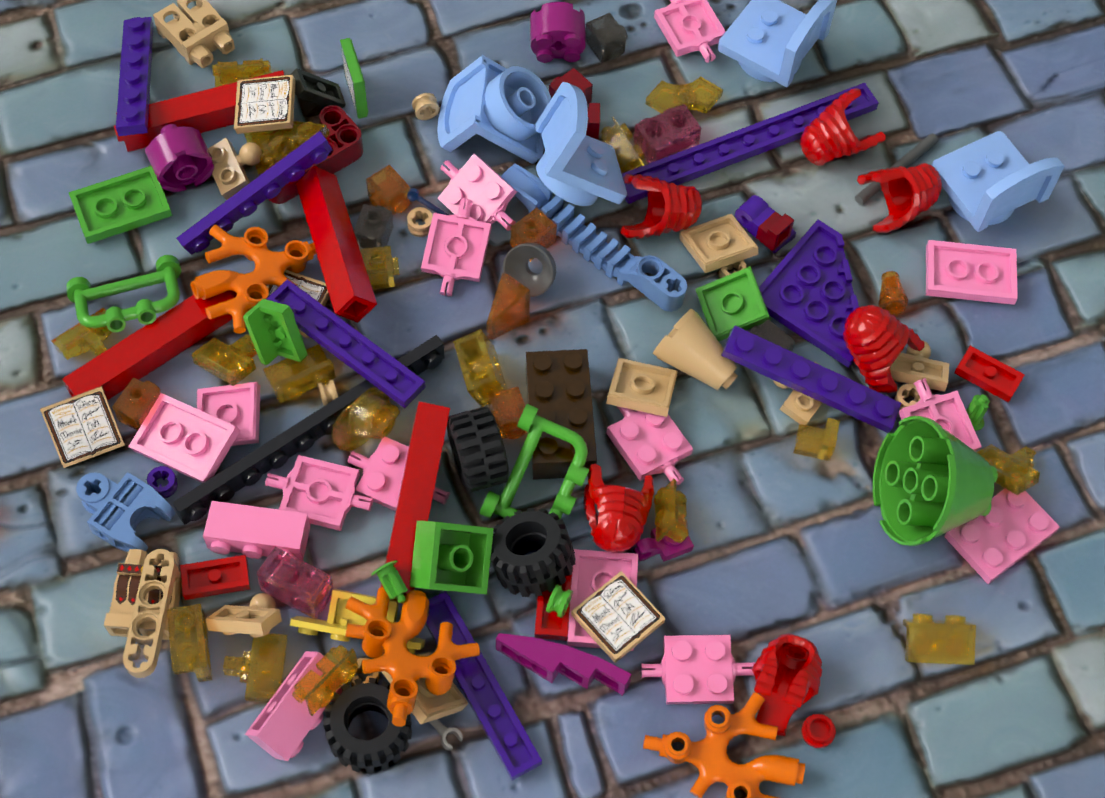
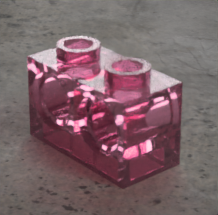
M682 104L675 108H668L659 115L645 118L635 124L633 142L649 164L699 145L702 128L686 105Z
M277 547L272 550L257 571L261 591L315 620L331 599L333 590L331 575Z

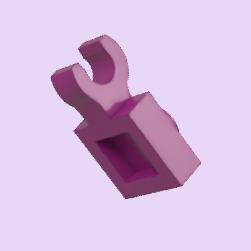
M681 519L651 529V538H644L637 542V548L634 549V552L638 554V561H644L660 554L663 562L691 552L694 545Z

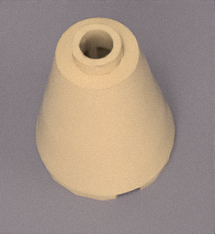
M689 309L673 326L674 328L661 340L653 354L663 362L716 390H719L721 386L727 390L738 377L734 373L738 367L734 361L721 356L724 349L700 315L693 309Z

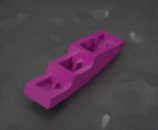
M499 633L496 637L497 651L550 683H553L558 673H561L588 690L593 680L596 679L622 696L630 685L631 673L597 656L573 647L528 636Z

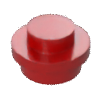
M813 714L805 719L801 733L808 745L814 748H825L833 742L836 728L832 720L827 716Z

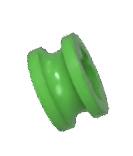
M557 584L548 601L546 612L551 613L555 611L557 617L562 618L570 604L573 591L570 589L563 591L562 586Z

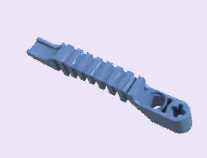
M516 163L501 175L517 191L514 196L524 204L531 217L540 222L539 225L544 229L546 227L549 228L553 236L556 237L558 235L561 237V242L566 246L570 244L572 250L577 254L581 252L586 261L589 262L591 260L594 262V266L598 270L603 269L606 271L605 275L610 279L613 276L618 277L617 283L621 286L629 282L665 311L672 312L681 308L687 291V282L660 258L652 255L634 257L630 253L631 248L626 244L618 251L619 242L613 238L610 243L606 242L608 235L603 231L597 235L596 226L593 223L586 227L584 225L586 217L581 213L574 218L575 207L570 203L563 210L564 200L557 195L552 199L553 192L544 185L541 179ZM644 273H651L654 276H647Z

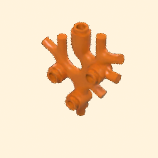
M214 225L210 229L209 234L222 243V246L205 252L207 262L210 264L234 255H244L248 260L255 263V269L247 274L231 270L208 272L195 277V280L191 281V290L196 299L202 298L203 300L229 290L236 292L237 296L235 298L207 307L205 310L209 319L230 314L233 318L234 332L238 334L246 332V324L243 316L262 299L268 298L269 290L267 285H276L278 287L288 279L284 275L285 270L298 274L304 271L307 261L313 260L314 255L317 254L314 243L309 244L307 241L292 240L286 244L284 251L274 252L268 249V234L260 227H251L245 231L244 237H235L228 234L218 225Z
M380 587L377 590L376 602L373 605L366 604L352 596L349 598L345 608L362 616L367 622L365 625L348 623L345 637L362 639L361 646L367 656L373 658L362 660L364 674L385 671L391 675L393 681L389 689L387 708L393 715L392 724L402 727L406 724L407 715L411 714L415 707L418 693L416 681L420 678H425V685L430 693L434 695L445 694L452 687L456 671L455 661L462 658L479 656L480 648L477 642L463 645L453 643V624L442 622L440 624L436 651L428 656L412 654L407 649V643L424 628L428 617L429 600L422 591H410L405 596L406 600L402 603L400 621L390 622L387 620L390 598L384 587Z
M753 692L746 705L735 714H731L722 705H713L708 708L704 716V728L707 734L701 741L693 742L685 733L673 732L669 735L663 734L662 738L645 735L643 749L658 751L659 756L667 758L674 764L689 762L696 766L699 770V776L690 793L697 798H702L707 789L715 782H722L728 786L725 798H736L734 796L736 790H743L746 793V798H780L761 793L759 790L760 783L771 781L795 786V783H803L805 764L800 763L799 759L781 755H764L745 764H736L729 759L727 746L735 736L751 735L776 740L778 727L758 723L755 719L756 713L765 701L761 695ZM719 715L723 717L724 722L716 724L712 721V717ZM681 742L684 745V749L675 751L672 748V744Z

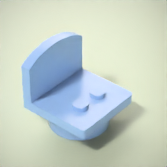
M751 0L719 39L718 51L738 61L741 68L751 77L765 82H777L788 87L808 51L818 39L824 41L829 34L837 0H818L807 14L780 0Z
M482 55L453 77L448 84L438 117L437 132L441 148L452 152L472 136L478 134L534 164L540 160L544 149L542 135L536 132L535 124L552 99L541 79L530 70L519 66L505 68Z
M562 82L535 124L536 132L542 135L545 148L544 154L536 165L537 174L549 190L572 204L590 206L595 203L598 197L621 204L627 196L615 149L607 143L586 135L588 107L585 95L579 87Z
M1001 131L994 132L935 159L932 163V166L936 168L941 176L942 187L948 194L951 206L958 215L969 221L977 232L986 229L988 225H995L1005 221L1016 208L1036 199L1038 203L1049 199L1065 167L1058 157L1046 158L1029 164Z

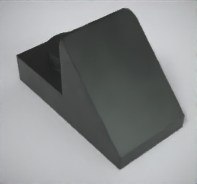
M297 68L290 74H293L296 80L295 94L298 97L304 117L308 118L319 115L323 108L330 105L339 106L342 109L346 106L339 84Z

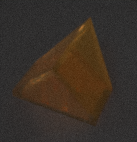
M502 273L487 320V338L492 340L529 322L530 290L505 273Z

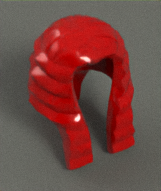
M854 88L841 94L839 99L833 100L831 105L827 106L818 118L805 127L800 140L801 149L805 157L812 164L823 166L834 158H841L843 155L851 156L853 153L857 155L860 151L864 152L885 141L886 135L883 132L868 135L858 140L846 119L844 110L853 100L862 95L860 89Z
M927 163L909 168L899 166L890 169L886 168L885 170L870 171L868 174L858 176L857 182L860 185L879 182L888 206L889 215L883 221L873 225V231L889 233L892 230H898L907 222L914 220L921 212L927 211L938 201L942 189V180L934 166Z
M626 174L623 177L625 184H632L636 189L648 191V207L645 220L636 225L622 226L620 232L626 238H649L652 235L668 234L670 231L679 232L682 229L687 230L699 219L702 212V198L694 186H677L674 183L669 184L665 180L660 181L658 177L652 178L649 175L642 176L637 174L633 176Z
M875 305L858 307L849 314L845 322L843 337L846 341V346L850 350L854 363L859 367L860 373L865 377V383L869 385L870 389L879 393L897 392V385L891 375V365L900 355L906 344L916 351H921L925 346V342L919 338L913 329L908 328L907 325L897 320L895 315H890L889 311Z
M596 463L590 466L588 484L584 489L583 504L585 506L586 518L592 528L590 533L593 536L592 541L599 548L612 553L623 552L640 541L644 525L652 507L654 496L652 475L645 476L642 490L637 491L619 485H605L602 479L601 466ZM595 504L597 505V510H598V512H599V515H597V513H596Z
M794 634L780 635L777 639L770 641L768 646L762 650L761 656L758 657L752 668L756 680L754 691L765 699L755 719L758 723L778 727V736H786L791 716L819 692L822 660L813 642Z

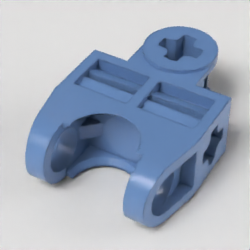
M128 472L118 484L100 473H88L78 481L76 486L77 494L82 500L84 508L87 512L93 514L87 521L92 533L115 548L127 553L129 549L144 551L148 549L145 542L135 535L136 527L142 520L147 518L159 520L162 518L170 521L176 514L171 505L153 487Z

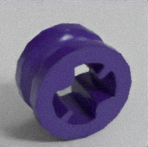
M166 466L155 467L149 472L146 479L147 484L153 487L163 498L172 496L178 487L175 473ZM167 477L168 485L162 487L160 484L158 487L156 481L159 478L165 480Z

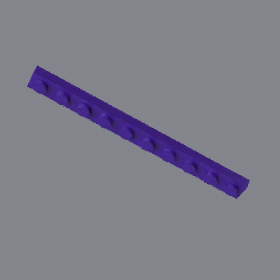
M862 83L622 173V177L626 174L633 176L637 174L642 176L649 175L652 178L658 177L660 181L665 180L669 184L680 185L801 139L805 127L818 118L820 113L824 112L825 108L831 105L833 100L839 99L841 94L851 89H860L862 95L853 100L844 110L847 121L877 110L879 102L866 83ZM625 184L627 192L625 200L628 204L648 197L647 190L636 189L632 184Z

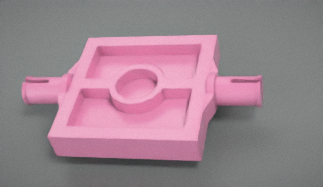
M670 0L671 4L667 7L655 10L654 19L677 57L694 51H700L706 63H709V60L712 62L716 58L710 46L718 44L719 39L726 31L707 0Z
M473 154L459 170L449 160L444 162L447 167L441 165L440 169L451 180L437 199L452 213L458 214L461 198H466V203L468 198L473 201L469 217L476 221L491 224L498 221L507 231L512 229L510 225L515 226L516 222L505 213V210L517 191L479 156Z
M461 198L458 214L443 215L433 213L421 270L422 272L437 274L443 277L440 294L444 296L446 294L447 296H452L455 280L464 279L480 282L492 226L491 223L476 221L469 217L473 201L468 198L467 203L466 198Z
M926 378L916 381L914 385L921 400L914 405L902 408L898 412L901 420L911 416L930 418L974 451L979 450L982 447L958 391L944 395H932Z
M616 406L624 418L608 426L606 434L639 481L643 480L647 475L664 473L673 487H676L677 484L680 485L684 478L675 468V465L678 461L690 456L693 448L669 415L664 417Z
M383 436L379 446L370 458L352 451L351 456L348 458V464L363 469V476L355 489L356 494L373 498V502L396 511L409 447ZM435 487L432 499L445 505L450 492Z
M298 455L294 468L287 477L268 473V478L265 481V486L283 490V498L279 510L307 513L310 524L341 531L346 514L352 507L370 511L373 505V498L355 494V488L360 476L359 469Z
M730 635L664 636V656L661 664H641L642 678L661 677L665 686L666 705L733 704V683L735 677L754 676L752 668L755 662L735 663L731 653Z

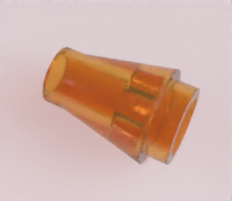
M895 271L885 272L881 276L882 283L878 305L880 308L889 311L890 315L897 316L906 310L909 301L900 282L899 274Z

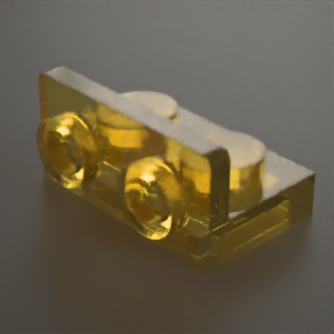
M319 344L306 349L308 355L301 362L286 358L263 369L280 403L287 400H295L304 392L318 387V383L322 382V384L327 385L329 380L336 378L334 365L331 359H327Z
M201 604L168 609L169 640L174 674L195 672L199 682L212 680L207 623Z
M914 613L912 619H903V626L907 627L905 661L975 665L976 625L967 622L966 616L945 615V620H933V615Z

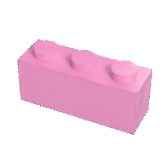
M211 501L203 538L207 548L217 554L226 555L230 552L242 553L252 559H260L262 556L273 557L283 563H292L294 560L303 562L311 525L307 513Z
M306 651L245 735L275 759L288 761L290 758L295 757L304 745L303 739L308 732L315 729L321 723L326 705L332 702V695L335 692L341 695V686H343L348 676L320 652Z

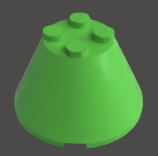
M911 416L899 421L900 426L894 433L886 435L874 466L873 501L875 506H880L883 520L879 521L880 525L893 541L901 545L918 546L979 516H986L990 513L994 483L997 481L998 473L997 469L989 465L985 458L937 422L927 417Z

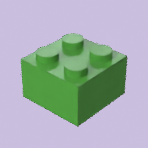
M417 521L410 587L487 594L494 528L435 521Z

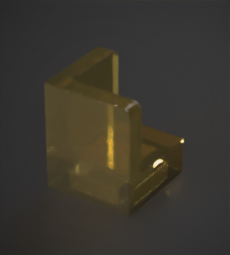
M827 418L824 429L800 424L797 430L793 453L830 461L836 446L840 420Z

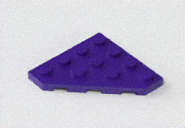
M817 219L759 286L769 316L849 368L854 360L846 346L843 333L847 317L859 307L857 296L854 295L852 287L853 279L849 262L845 257L843 249L844 241L842 234Z

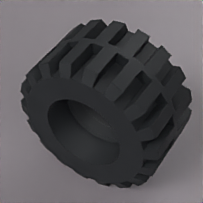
M483 406L450 415L447 422L449 442L459 477L466 490L471 493L507 483L509 476L507 455L498 424L489 408Z
M527 508V511L522 513L521 510L516 511L514 516H506L502 519V524H496L494 527L490 560L501 585L505 589L508 588L510 593L516 595L520 592L522 597H529L530 594H535L536 597L542 596V592L547 590L549 593L552 592L557 584L562 586L566 582L565 576H571L573 572L572 565H575L576 560L575 552L565 523L562 519L559 520L557 514L554 512L548 514L546 509L535 511L534 508ZM539 549V550L536 551L535 553H532V554H529V555H525L526 553H528V552H530V551Z
M362 678L356 679L355 686L350 687L346 683L341 686L343 692L341 695L336 692L332 695V705L327 704L324 711L326 718L323 719V726L331 752L335 758H339L342 765L347 767L349 764L352 770L360 772L361 768H366L367 773H375L374 767L381 766L382 771L388 769V762L392 760L396 764L401 759V751L406 753L409 747L408 739L412 737L410 714L407 715L404 726H394L392 724L393 715L387 708L391 684L383 681L379 685L377 678H369V683H363ZM366 711L379 712L388 719L389 722L385 731L377 738L371 740L357 739L348 732L351 721L357 715Z

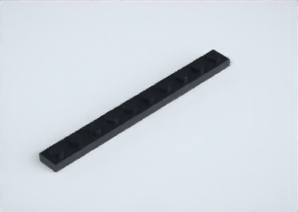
M435 335L397 359V361L418 376L427 369H434L445 358L444 343ZM364 380L174 501L173 506L178 517L184 525L190 521L201 519L210 509L211 501H229L235 492L245 486L255 484L263 474L271 469L282 467L291 456L299 451L304 452L308 450L316 440L324 435L333 434L340 428L341 424L351 418L361 416L369 406L377 401L382 402L389 396L368 380Z

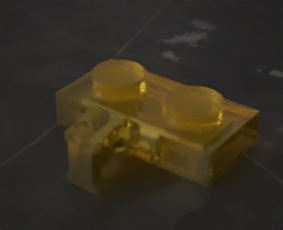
M293 121V128L273 130L268 135L270 140L268 147L274 156L273 158L281 160L319 131L325 139L329 136L330 132L325 124Z
M101 308L90 316L105 314L106 310ZM78 323L51 340V342L66 360L89 350L97 357L108 350L103 341L112 332L108 330L107 326L87 328Z
M248 334L231 345L213 338L191 355L194 364L232 386L256 370L252 358L257 352Z
M992 444L977 452L987 460L989 465L997 469L998 478L996 483L1012 493L1019 495L1039 483L1040 472L1033 469L1036 452L1027 446L1011 455Z
M269 633L262 637H253L251 651H244L243 657L225 656L223 665L224 675L240 677L239 681L241 683H247L245 691L246 701L268 703L281 686L288 642L287 635Z

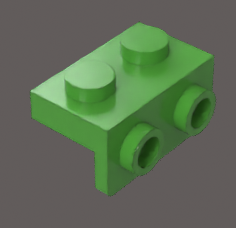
M262 299L243 316L261 364L268 365L277 356L301 362L308 355L303 337L294 318V312L290 306Z

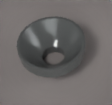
M523 243L515 246L506 254L503 262V274L507 284L513 291L522 296L535 297L546 292L553 284L556 276V264L550 252L543 246L536 243ZM530 258L540 260L542 263L541 273L536 274L529 269L528 262Z

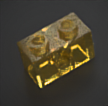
M481 329L453 341L467 391L481 407L509 396L495 347Z

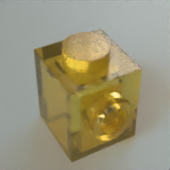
M391 246L360 249L372 289L395 287L394 275H400L398 257H392Z

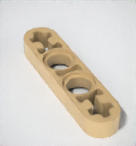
M156 549L146 556L123 654L125 668L129 674L136 678H145L151 675L158 662L177 573L176 561L172 553L165 549ZM161 560H165L168 566L162 567L160 572L162 581L157 580L158 573L154 565H159ZM158 589L163 592L160 602L156 604L145 602V596L149 591ZM145 621L156 623L155 631L149 636L138 634L139 626ZM139 644L145 645L143 654L148 661L142 662L140 667L137 668L132 660L139 659L141 648Z

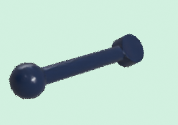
M412 188L408 191L407 198L410 201L417 200L435 213L449 215L421 197L417 189Z

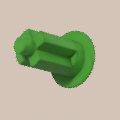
M984 394L975 395L966 409L975 431L981 430L984 427L983 417L989 408L990 401Z
M390 561L377 568L371 576H378L390 600L396 598L398 603H404L406 600L404 593L408 589L394 566L398 561Z

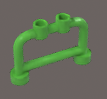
M164 255L156 261L157 272L91 288V284L86 278L75 277L70 279L66 285L67 296L70 301L75 303L76 316L79 323L87 328L107 326L111 332L122 331L126 327L125 321L137 318L141 324H152L156 320L157 313L171 309L180 299L177 281L181 274L179 260L173 255ZM164 282L166 284L168 295L164 299L154 302L149 299H142L134 307L123 310L119 307H110L106 310L105 314L98 316L89 315L88 301Z
M526 404L517 427L527 431L528 435L502 494L498 495L489 491L479 514L489 519L492 518L493 514L505 518L506 516L512 517L515 515L514 512L519 511L510 506L542 432H545L570 443L575 448L574 458L549 514L552 512L557 514L559 520L563 513L570 515L577 499L571 496L576 484L582 487L589 472V469L584 467L588 449L582 436L573 430L538 416L539 408Z

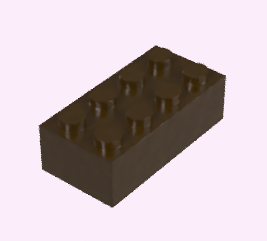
M588 350L526 352L525 370L528 404L539 408L538 416L573 430L582 436L588 449L584 467L589 469L592 464H597ZM542 432L531 458L533 480L565 478L575 455L573 445Z

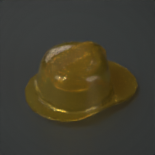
M377 387L369 388L339 415L333 426V442L339 449L350 451L362 446L369 439H382L393 430L400 410L390 402L388 395Z

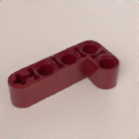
M327 106L319 114L322 135L333 150L329 152L328 157L319 164H313L306 169L304 175L313 166L335 174L362 157L363 143L361 130L339 106ZM300 179L294 182L290 181L281 188L277 196L268 200L275 204H283L298 196L296 183Z

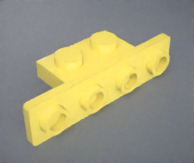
M334 589L332 590L327 621L295 616L291 618L290 626L298 627V633L318 635V631L331 633V639L348 642L350 637H345L347 624L365 625L367 620L346 609L347 601L352 596L366 604L373 605L376 602V596ZM389 600L387 620L390 622H396L399 606L397 600ZM416 637L411 639L407 643L409 652L414 654L415 649L421 650L425 645V639Z

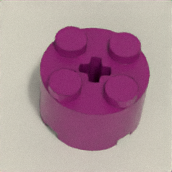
M549 2L542 5V10L536 13L534 10L531 13V50L539 62L548 63L553 59H565L568 62H576L580 59V54L586 48L585 13L583 10L580 9L579 12L573 9V4L567 2Z
M175 124L166 125L161 129V134L156 136L145 149L157 180L162 188L167 191L187 190L185 185L193 182L195 186H198L205 182L214 170L212 156L200 131L192 127H177Z

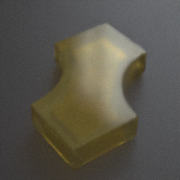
M701 76L695 81L683 85L670 84L662 80L646 97L645 104L667 117L682 110H697L707 113L721 98L723 89Z

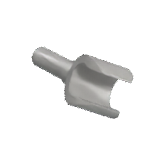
M438 719L429 722L442 736L441 744L444 749L453 750V747L446 741V736L449 734L455 735L462 742V733L457 728H447Z

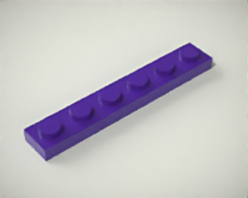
M134 17L123 22L116 116L118 136L148 133L154 28L151 17Z
M319 131L176 239L191 255L195 252L203 251L209 246L210 241L214 239L209 234L210 229L214 225H218L224 231L229 232L235 222L242 217L253 214L259 204L266 199H272L277 196L281 188L290 181L294 182L300 179L306 169L313 164H319L324 161L333 149Z
M288 279L266 299L290 306L294 312L298 329L402 407L406 408L426 388L425 381Z
M734 326L731 329L721 356L886 433L893 429L901 406L900 402L740 327Z
M447 591L428 599L429 610L425 625L436 645H438L440 624L442 622L453 624V643L457 645L476 643ZM481 651L479 656L456 660L454 677L511 780L513 781L542 765L541 757Z

